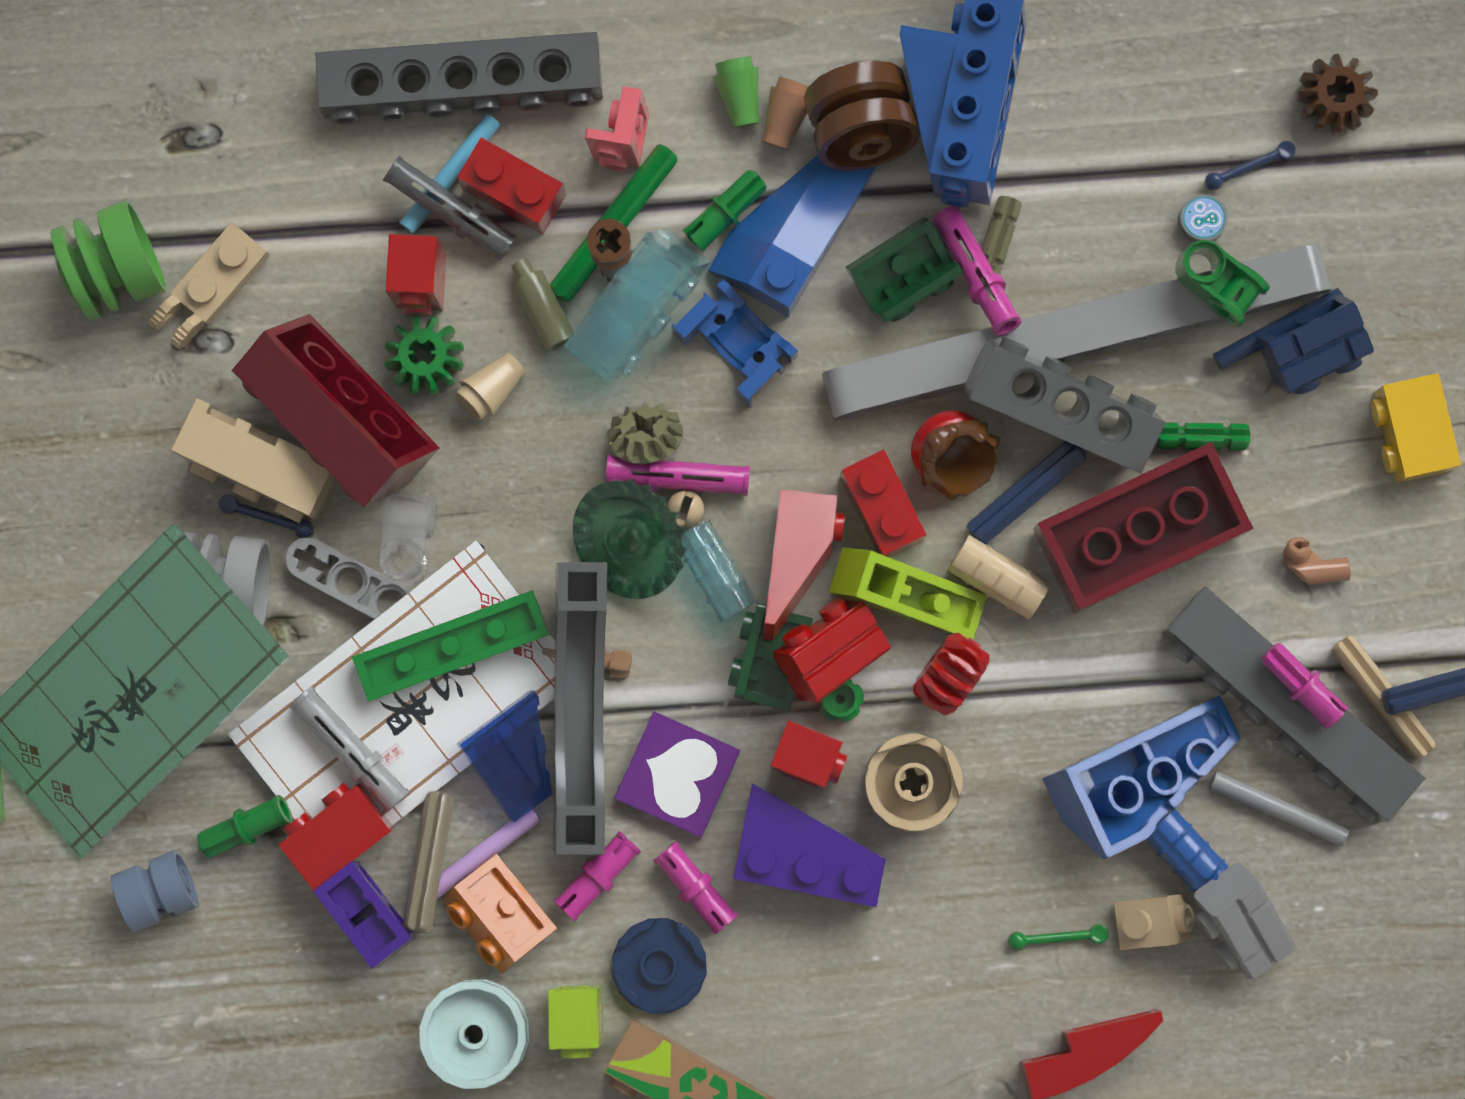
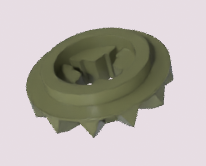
M644 401L640 409L634 410L626 406L623 416L612 417L611 429L607 431L608 443L611 451L618 458L626 462L635 464L653 463L665 459L677 450L683 439V427L677 412H668L663 403L650 408ZM644 427L646 430H653L654 438L643 431L637 432V428Z

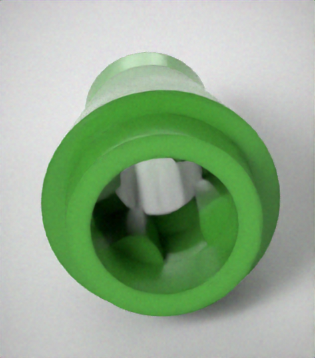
M740 57L716 63L717 75L713 76V79L731 118L732 127L739 128L760 123L758 114L759 67L753 66L752 57Z

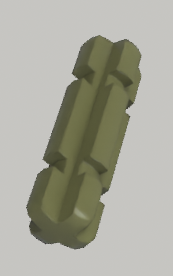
M1003 195L997 199L992 214L995 216V219L990 221L982 246V251L996 274H1001L1002 268L999 266L1004 264L1015 226L1012 224L1017 222L1022 207L1021 201ZM980 279L983 285L988 287L984 279Z

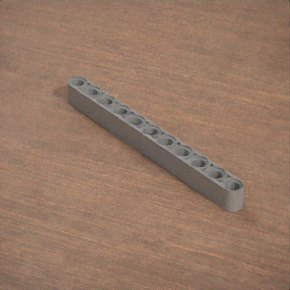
M1319 244L1302 246L1241 262L1257 272L1270 286L1266 295L1259 294L1243 316L1312 299L1332 291ZM1211 270L1198 273V275L1208 276ZM1178 279L1024 318L1021 319L1022 323L1016 330L1003 336H996L992 327L839 366L822 373V378L833 419L844 420L963 389L987 338L999 344L1003 337L1012 339L1029 348L1026 356L1042 363L1046 356L1065 363L1220 323L1225 320L1217 315L1206 302L1183 286ZM1241 288L1239 292L1236 294V296L1233 298L1234 302L1242 293L1243 288Z

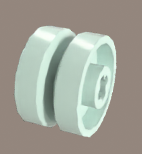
M489 979L465 980L442 990L426 1007L419 1026L420 1049L428 1067L444 1082L463 1089L486 1088L505 1079L523 1061L531 1040L530 1018L522 1000L507 986ZM478 1025L482 1029L483 1038L479 1043H473L472 1036L465 1034L468 1026Z

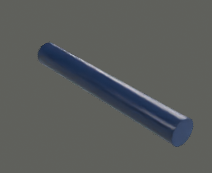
M1336 288L1213 353L1217 366L1220 370H1223L1261 350L1256 339L1257 335L1340 294L1343 295L1339 288Z

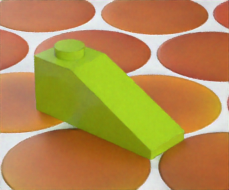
M845 547L842 548L829 589V593L847 600L863 601L869 608L949 634L959 632L966 638L970 637L973 640L987 599L985 594L874 551Z

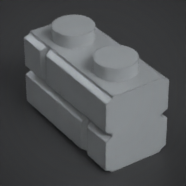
M1234 863L1218 875V880L1212 879L1194 892V898L1202 910L1195 917L1212 940L1218 937L1220 943L1214 947V950L1230 971L1238 967L1248 979L1254 980L1270 969L1272 962L1278 963L1295 951L1296 945L1261 883L1242 863Z

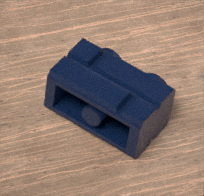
M1341 294L1256 336L1274 383L1287 393L1293 392L1294 394H1304L1314 390L1320 385V378L1334 371L1342 374L1357 369L1363 363L1361 358L1374 352L1357 305L1354 301Z

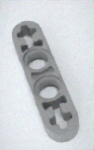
M310 537L300 538L294 541L287 549L285 556L286 566L295 577L373 619L381 615L378 602L383 593L394 590L401 593L404 597L412 591ZM312 547L317 548L315 557L329 566L333 556L339 559L330 569L326 585L319 582L325 575L323 572L313 567H308L305 572L300 571L302 563L296 558L300 550L308 553ZM349 568L357 569L363 577L361 589L353 595L342 594L337 587L338 575L343 570Z

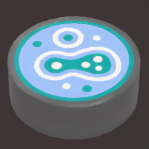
M1207 194L1196 195L1190 198L1184 204L1178 218L1182 234L1192 242L1216 240L1224 231L1228 221L1227 210L1223 203L1216 197Z

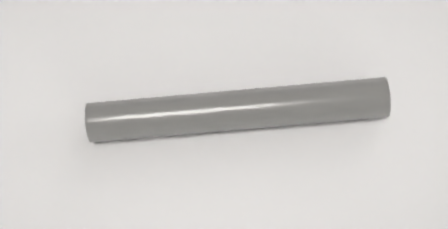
M1218 771L1215 772L1210 782L1209 789L1341 847L1348 837V828Z

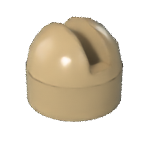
M679 491L672 495L667 503L668 518L677 528L692 529L699 525L704 517V503L700 496L692 491ZM688 497L693 499L688 509L686 521L677 517L684 498Z

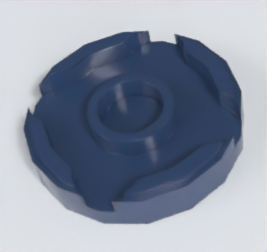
M649 918L631 926L618 940L612 956V978L620 995L633 1007L651 1014L671 1013L687 1006L700 992L707 974L706 953L699 937L685 924L669 918Z

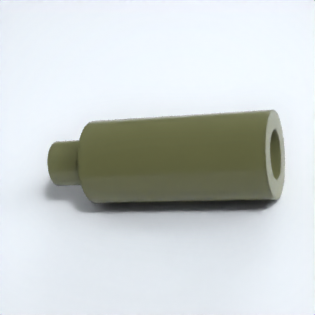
M528 258L514 263L511 268L517 281L512 284V287L547 353L552 352L572 342L576 335L543 270L534 271Z

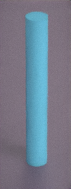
M486 114L434 178V181L450 190L458 180L457 176L480 137L489 141L501 124L492 116ZM428 190L423 192L437 203L441 201L440 198ZM415 202L399 223L410 233L415 234L431 212Z

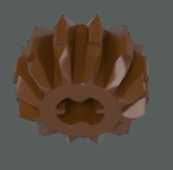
M1339 53L1331 57L1329 65L1325 61L1317 59L1312 64L1313 73L1303 72L1299 82L1305 88L1298 90L1295 99L1300 103L1309 104L1300 113L1302 119H1308L1313 115L1318 118L1314 124L1315 132H1320L1327 123H1330L1331 132L1334 136H1339L1343 132L1344 124L1350 130L1356 131L1362 125L1361 118H1369L1373 114L1374 108L1369 101L1374 100L1378 96V90L1373 87L1364 86L1371 80L1373 74L1372 71H1364L1361 74L1355 71L1359 66L1358 58H1352L1346 67L1343 66ZM1332 87L1340 89L1338 95L1344 93L1345 98L1341 103L1333 101L1335 95L1329 97L1328 92Z

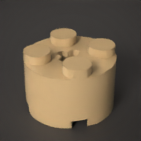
M904 734L884 743L871 757L864 774V793L870 809L889 827L907 832L930 829L946 820L955 809L963 787L961 768L952 751L938 740L921 734ZM906 770H912L915 776L923 775L925 779V784L919 787L920 795L917 797H913L910 790L902 791L900 787V782L906 779Z

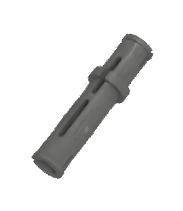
M398 156L383 178L384 182H388L421 207L456 229V236L462 240L465 236L495 255L499 260L503 258L517 237L482 213L484 208L478 204L472 207L440 183L404 161L401 156ZM414 181L418 183L423 188H425L426 190L440 198L442 201L447 203V206L443 207L442 205L434 201L432 198H430L429 196L415 188L412 185V182ZM453 210L459 211L461 214H463L464 216L478 224L480 227L488 231V235H484L483 233L475 229L473 226H471L470 224L456 216L453 213Z

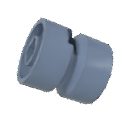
M177 850L150 859L148 869L146 870L136 865L111 875L112 889L119 910L133 933L160 923L162 913L164 912L175 917L199 907L198 895L191 874Z

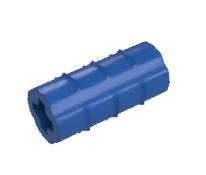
M1176 809L1170 810L1156 825L1157 828L1145 839L1157 852V856H1161L1173 869V873L1177 874L1186 883L1189 891L1195 892L1210 880H1218V875L1229 868L1225 863V859H1221L1209 846V841H1205L1192 827V824L1188 823Z

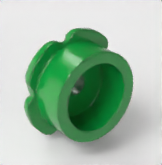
M849 679L819 701L821 704L820 712L830 721L841 719L843 722L853 720L860 712L859 706L864 702L862 688L858 684H853L852 680ZM839 694L845 697V701L842 704L836 702V696Z

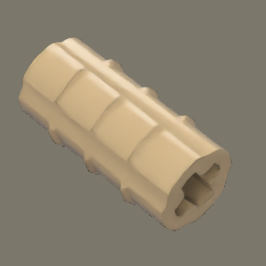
M970 535L967 536L947 569L948 572L965 581L966 585L970 584L985 593L986 597L993 598L1006 606L1007 610L1011 609L1027 620H1030L1051 585L1033 574L1032 570H1026L1013 562L1011 557L1003 556L993 550L991 545L987 546Z

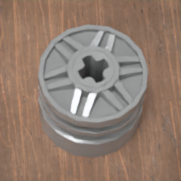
M184 532L186 537L264 626L271 585V549L269 541L261 538L234 536L230 542L226 557H223L219 536L208 534L202 545L201 537L198 533Z

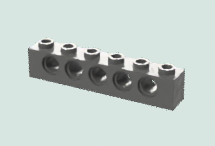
M597 32L315 52L318 108L325 119H331L332 123L353 124L360 121V116L378 115L380 120L396 121L405 119L407 117L406 113L425 112V115L428 117H447L453 114V109L472 108V112L476 114H490L500 111V106L519 105L521 110L532 111L546 108L548 102L565 101V105L569 107H584L592 105L594 103L593 99L603 98L600 44ZM553 64L561 65L567 70L565 76L557 82H548L541 77L543 70ZM504 68H513L520 73L517 81L508 86L496 83L495 77ZM465 71L473 75L471 83L463 89H454L448 85L449 79L456 72ZM411 75L425 77L426 82L421 90L409 93L402 89V84L407 77ZM373 78L379 81L378 88L373 94L360 96L355 93L358 83L363 79Z

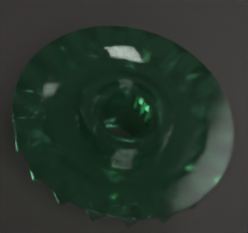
M615 478L611 481L600 483L585 494L574 514L573 541L581 562L607 563L608 591L629 599H645L658 595L676 581V576L684 567L682 558L687 548L682 544L685 530L680 529L676 522L678 512L670 511L665 505L666 497H658L652 493L651 485H637L634 479L619 481Z

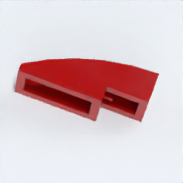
M1153 1009L1062 1031L1067 1050L1020 1061L1029 1099H1046L1065 1093L1093 1080L1117 1065L1144 1043L1164 1021L1162 1011Z

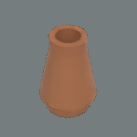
M779 77L776 86L770 87L763 142L788 150L791 140L808 114L804 101L807 85Z

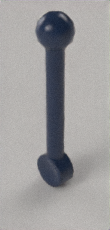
M1287 140L1282 141L1276 147V150L1220 174L1216 172L1209 173L1205 177V186L1210 190H1218L1222 187L1223 182L1277 159L1282 161L1290 160L1296 152L1295 145Z
M232 495L222 496L218 503L219 509L226 514L238 512L294 530L300 538L309 537L313 532V525L308 520H301L300 523H297L290 519L238 503V500Z

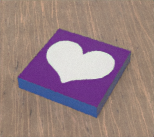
M653 711L614 798L702 838L741 750Z

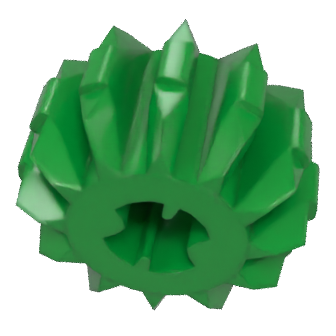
M414 316L410 320L413 331L407 333L402 326L397 325L394 331L401 339V342L387 341L385 343V349L391 354L397 355L384 362L385 368L388 371L399 370L393 379V382L398 387L405 385L411 380L409 388L412 395L418 396L422 390L423 383H426L431 396L438 395L439 390L436 384L437 380L442 379L449 387L455 384L454 379L447 372L448 369L462 371L464 369V363L452 357L463 352L464 345L461 341L450 342L456 333L451 325L444 327L438 332L439 320L437 317L431 316L426 328L423 329L419 318ZM420 348L427 352L432 348L436 349L431 351L434 360L428 365L424 361H420L415 365L413 362L418 361L415 352Z

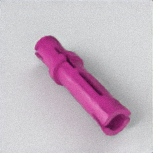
M958 206L944 208L934 216L933 223L942 235L954 261L960 265L963 271L962 274L970 287L968 290L969 297L974 304L980 305L996 336H1003L1013 332L1020 326L1022 320L1004 291L1006 283L1000 274L994 273L979 243L964 220ZM960 240L963 241L965 247L967 248L970 256L973 259V262L969 261L966 253L964 252L961 244L959 243ZM980 279H984L995 301L991 300Z
M608 455L606 485L617 484L648 487V492L657 493L658 488L748 496L750 466L740 467L660 460L648 464H635L626 462L613 455ZM632 471L671 473L674 474V476L636 474L632 473ZM682 475L721 477L723 480L682 477Z

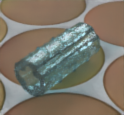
M710 520L696 525L673 540L684 559L683 563L687 564L695 578V584H698L708 600L707 604L712 607L720 623L757 603L747 585V580L741 575L735 564V559L731 558L723 544V539L719 537Z

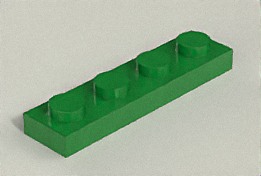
M531 590L352 656V660L369 702L550 634L534 591Z

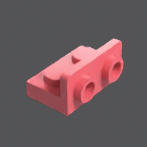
M623 86L620 101H612L608 127L612 128L613 132L586 129L585 141L593 159L600 160L599 166L615 171H626L627 165L640 167L650 114L642 89Z

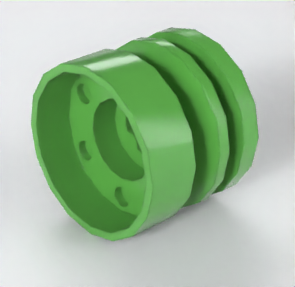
M127 199L98 210L97 219L101 233L97 235L92 233L88 225L81 218L73 221L77 243H75L63 225L52 229L50 232L55 250V262L61 279L71 298L76 301L86 318L91 322L103 317L102 305L99 299L100 295L109 310L115 313L121 309L117 289L124 286L137 303L164 293L167 290L165 278L152 244L136 211Z

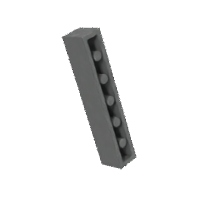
M1206 586L1196 593L1162 632L1169 639L1166 647L1176 657L1187 664L1191 659L1206 671L1202 676L1206 683L1221 695H1225L1229 691L1242 703L1238 708L1239 711L1258 727H1261L1264 723L1267 724L1279 735L1275 742L1286 753L1295 759L1300 755L1315 766L1311 772L1312 775L1332 791L1338 786L1352 799L1348 806L1368 823H1371L1373 819L1379 823L1389 822L1426 779L1350 711L1344 712L1345 714L1334 725L1325 729L1314 715L1297 699L1292 701L1289 698L1291 690L1262 661L1264 653L1273 644Z

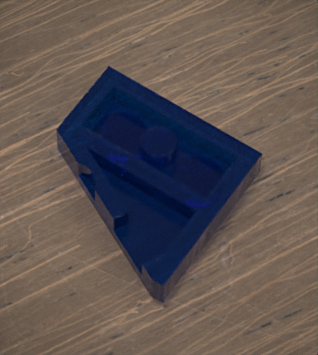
M534 690L525 693L456 743L511 822L517 821L552 795L550 773L546 769L545 755L547 753L544 734H541L538 705H540L539 696Z

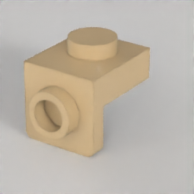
M1185 894L1114 902L1120 950L1169 946L1192 940L1191 932L1194 929L1195 923L1194 913L1191 906L1187 904Z

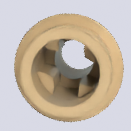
M506 352L501 358L496 359L460 381L462 387L455 392V396L466 411L475 419L481 421L486 415L492 417L520 381V378L526 373L525 369L514 356Z

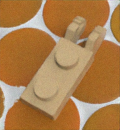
M231 222L170 292L172 296L164 300L149 319V325L156 331H159L185 305L194 314L186 319L175 331L171 343L181 350L196 336L205 324L208 326L265 262L269 253Z

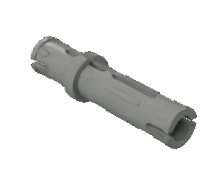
M313 686L304 691L289 706L351 771L349 775L354 783L360 781L384 807L386 812H389L410 792L380 762L383 759L377 750L372 753L317 694Z

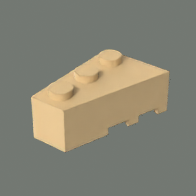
M196 398L171 449L181 458L192 464L189 473L215 484L218 476L232 482L234 487L231 492L256 504L261 496L277 503L274 512L297 523L301 522L303 516L316 521L336 480L326 468L316 464L310 458L307 451L281 438H275L251 427L252 424L239 418L234 419L212 409L210 404Z

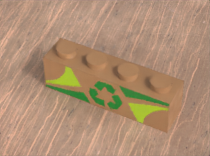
M635 1018L632 1020L604 1070V1073L612 1077L608 1084L631 1098H634L638 1091L650 1099H775Z

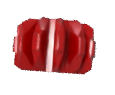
M959 632L948 636L917 677L913 685V694L921 699V703L932 711L936 710L944 716L954 713L980 681L989 664L990 655L980 648L981 645L972 638H966Z

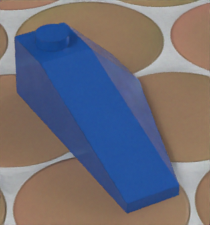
M818 155L815 156L731 229L708 268V272L720 279H724L727 283L789 318L877 167L854 171L834 170L823 165Z
M1219 695L1042 778L1061 821L1104 860L1147 839L1167 813L1175 809L1184 800V795L1201 777L1206 776L1241 738Z

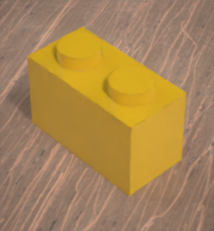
M1439 373L1382 385L1374 392L1375 399L1370 402L1371 414L1377 428L1382 427L1386 445L1382 446V459L1387 473H1394L1396 484L1451 472L1461 466Z

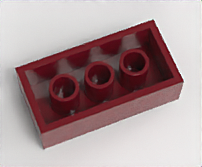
M311 314L263 331L231 370L242 381L246 392L252 397L259 399L275 415L278 425L285 431L293 434L308 450L310 458L319 466L326 468L341 484L343 492L350 499L359 502L363 508L406 487L440 449Z
M1212 442L1038 522L1033 531L1074 615L1231 542L1254 528Z

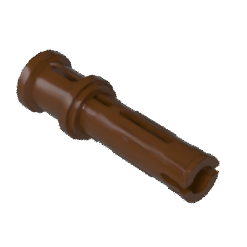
M601 220L594 224L588 233L587 244L590 257L594 264L600 268L602 276L606 275L608 282L614 284L621 283L627 279L631 270L629 261L633 249L630 233L626 226L617 220Z

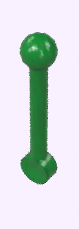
M1098 924L1093 925L1089 930L1024 935L1022 932L1016 931L1010 934L1008 944L1013 950L1017 951L1022 950L1026 945L1091 940L1094 943L1101 944L1108 939L1109 933L1105 926Z

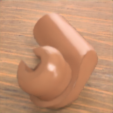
M1295 537L1287 542L1282 552L1283 561L1286 567L1304 583L1313 585L1350 580V564L1347 557L1321 560L1309 548L1310 542L1305 538Z

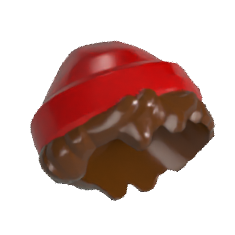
M962 411L940 412L926 420L917 430L911 444V460L925 487H934L949 500H955L959 496L967 497L990 481L997 464L996 457L998 452L996 449L1000 443L999 437L988 433V424L986 422H982L968 413Z

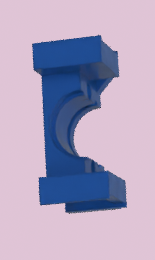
M722 279L717 284V293L722 297L715 302L704 292L703 298L676 325H671L672 332L685 346L697 334L701 335L746 379L737 388V396L751 408V398L776 372H779L781 375L783 374V367L778 361L785 357L792 363L798 357V350L776 331L766 326L751 311L735 290ZM717 318H723L725 323L717 325L714 321ZM756 355H761L764 357V360L757 363L753 358Z

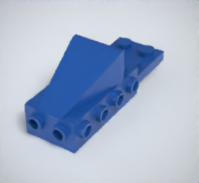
M965 0L964 4L956 3L951 31H954L955 34L901 25L899 35L934 194L935 196L942 197L941 202L944 204L962 208L969 207L970 202L984 205L991 204L1027 27L1024 0Z

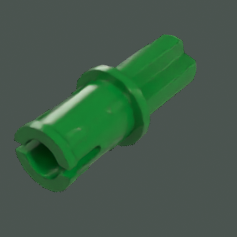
M747 170L719 198L715 195L711 197L712 203L682 230L683 233L695 246L697 245L700 251L704 252L732 223L735 226L739 223L737 217L766 191L767 186L756 172Z
M277 795L273 799L246 811L237 809L233 812V817L201 831L197 835L198 846L208 858H213L243 843L251 846L255 844L257 837L277 827L291 823V810L281 795Z

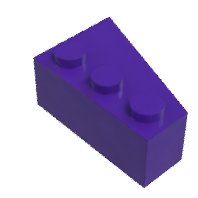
M752 783L733 879L877 907L885 858Z

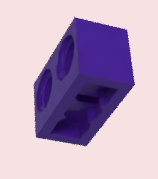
M351 861L313 891L371 969L380 967L417 938L413 932L404 928L402 917L359 861Z

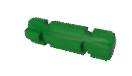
M1166 422L1157 440V447L1160 449H1176L1178 446H1183V449L1195 450L1212 442L1215 450H1221L1223 446H1228V450H1246L1250 445L1251 433L1249 425L1230 423L1228 427H1224L1223 423H1185L1183 426H1179L1178 422Z

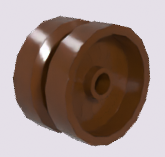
M878 60L854 62L834 68L819 76L807 87L804 101L812 127L815 128L813 137L818 157L823 165L834 170L843 171L870 169L887 164L905 155L916 145L920 132L912 105L908 104L910 94L901 67L892 62Z

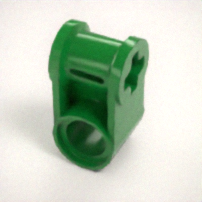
M1200 240L1191 244L1179 255L1175 264V273L1180 283L1206 302L1217 315L1237 327H1241L1245 322L1243 315L1259 294L1266 295L1270 289L1269 284L1257 272L1240 263L1218 244L1210 240ZM1200 254L1209 260L1211 272L1208 276H1200L1194 273L1190 266L1191 255ZM1243 288L1242 293L1234 302L1233 298L1236 296L1239 290Z

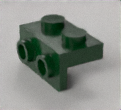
M922 217L845 267L871 313L882 322L889 320L894 322L905 318L915 309V303L928 295L937 296L953 286V279L963 273L960 265L949 256L933 225L926 217Z
M757 602L755 613L745 612L739 639L748 642L744 658L734 657L727 685L736 687L734 694L736 699L790 712L795 693L787 681V676L783 674L774 659L773 652L785 644L782 637L787 632L803 624H807L808 627L811 626L813 618L791 613L773 641L763 640L767 604Z

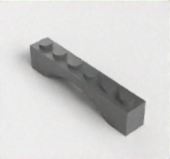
M556 563L553 850L556 855H605L603 704L607 563Z

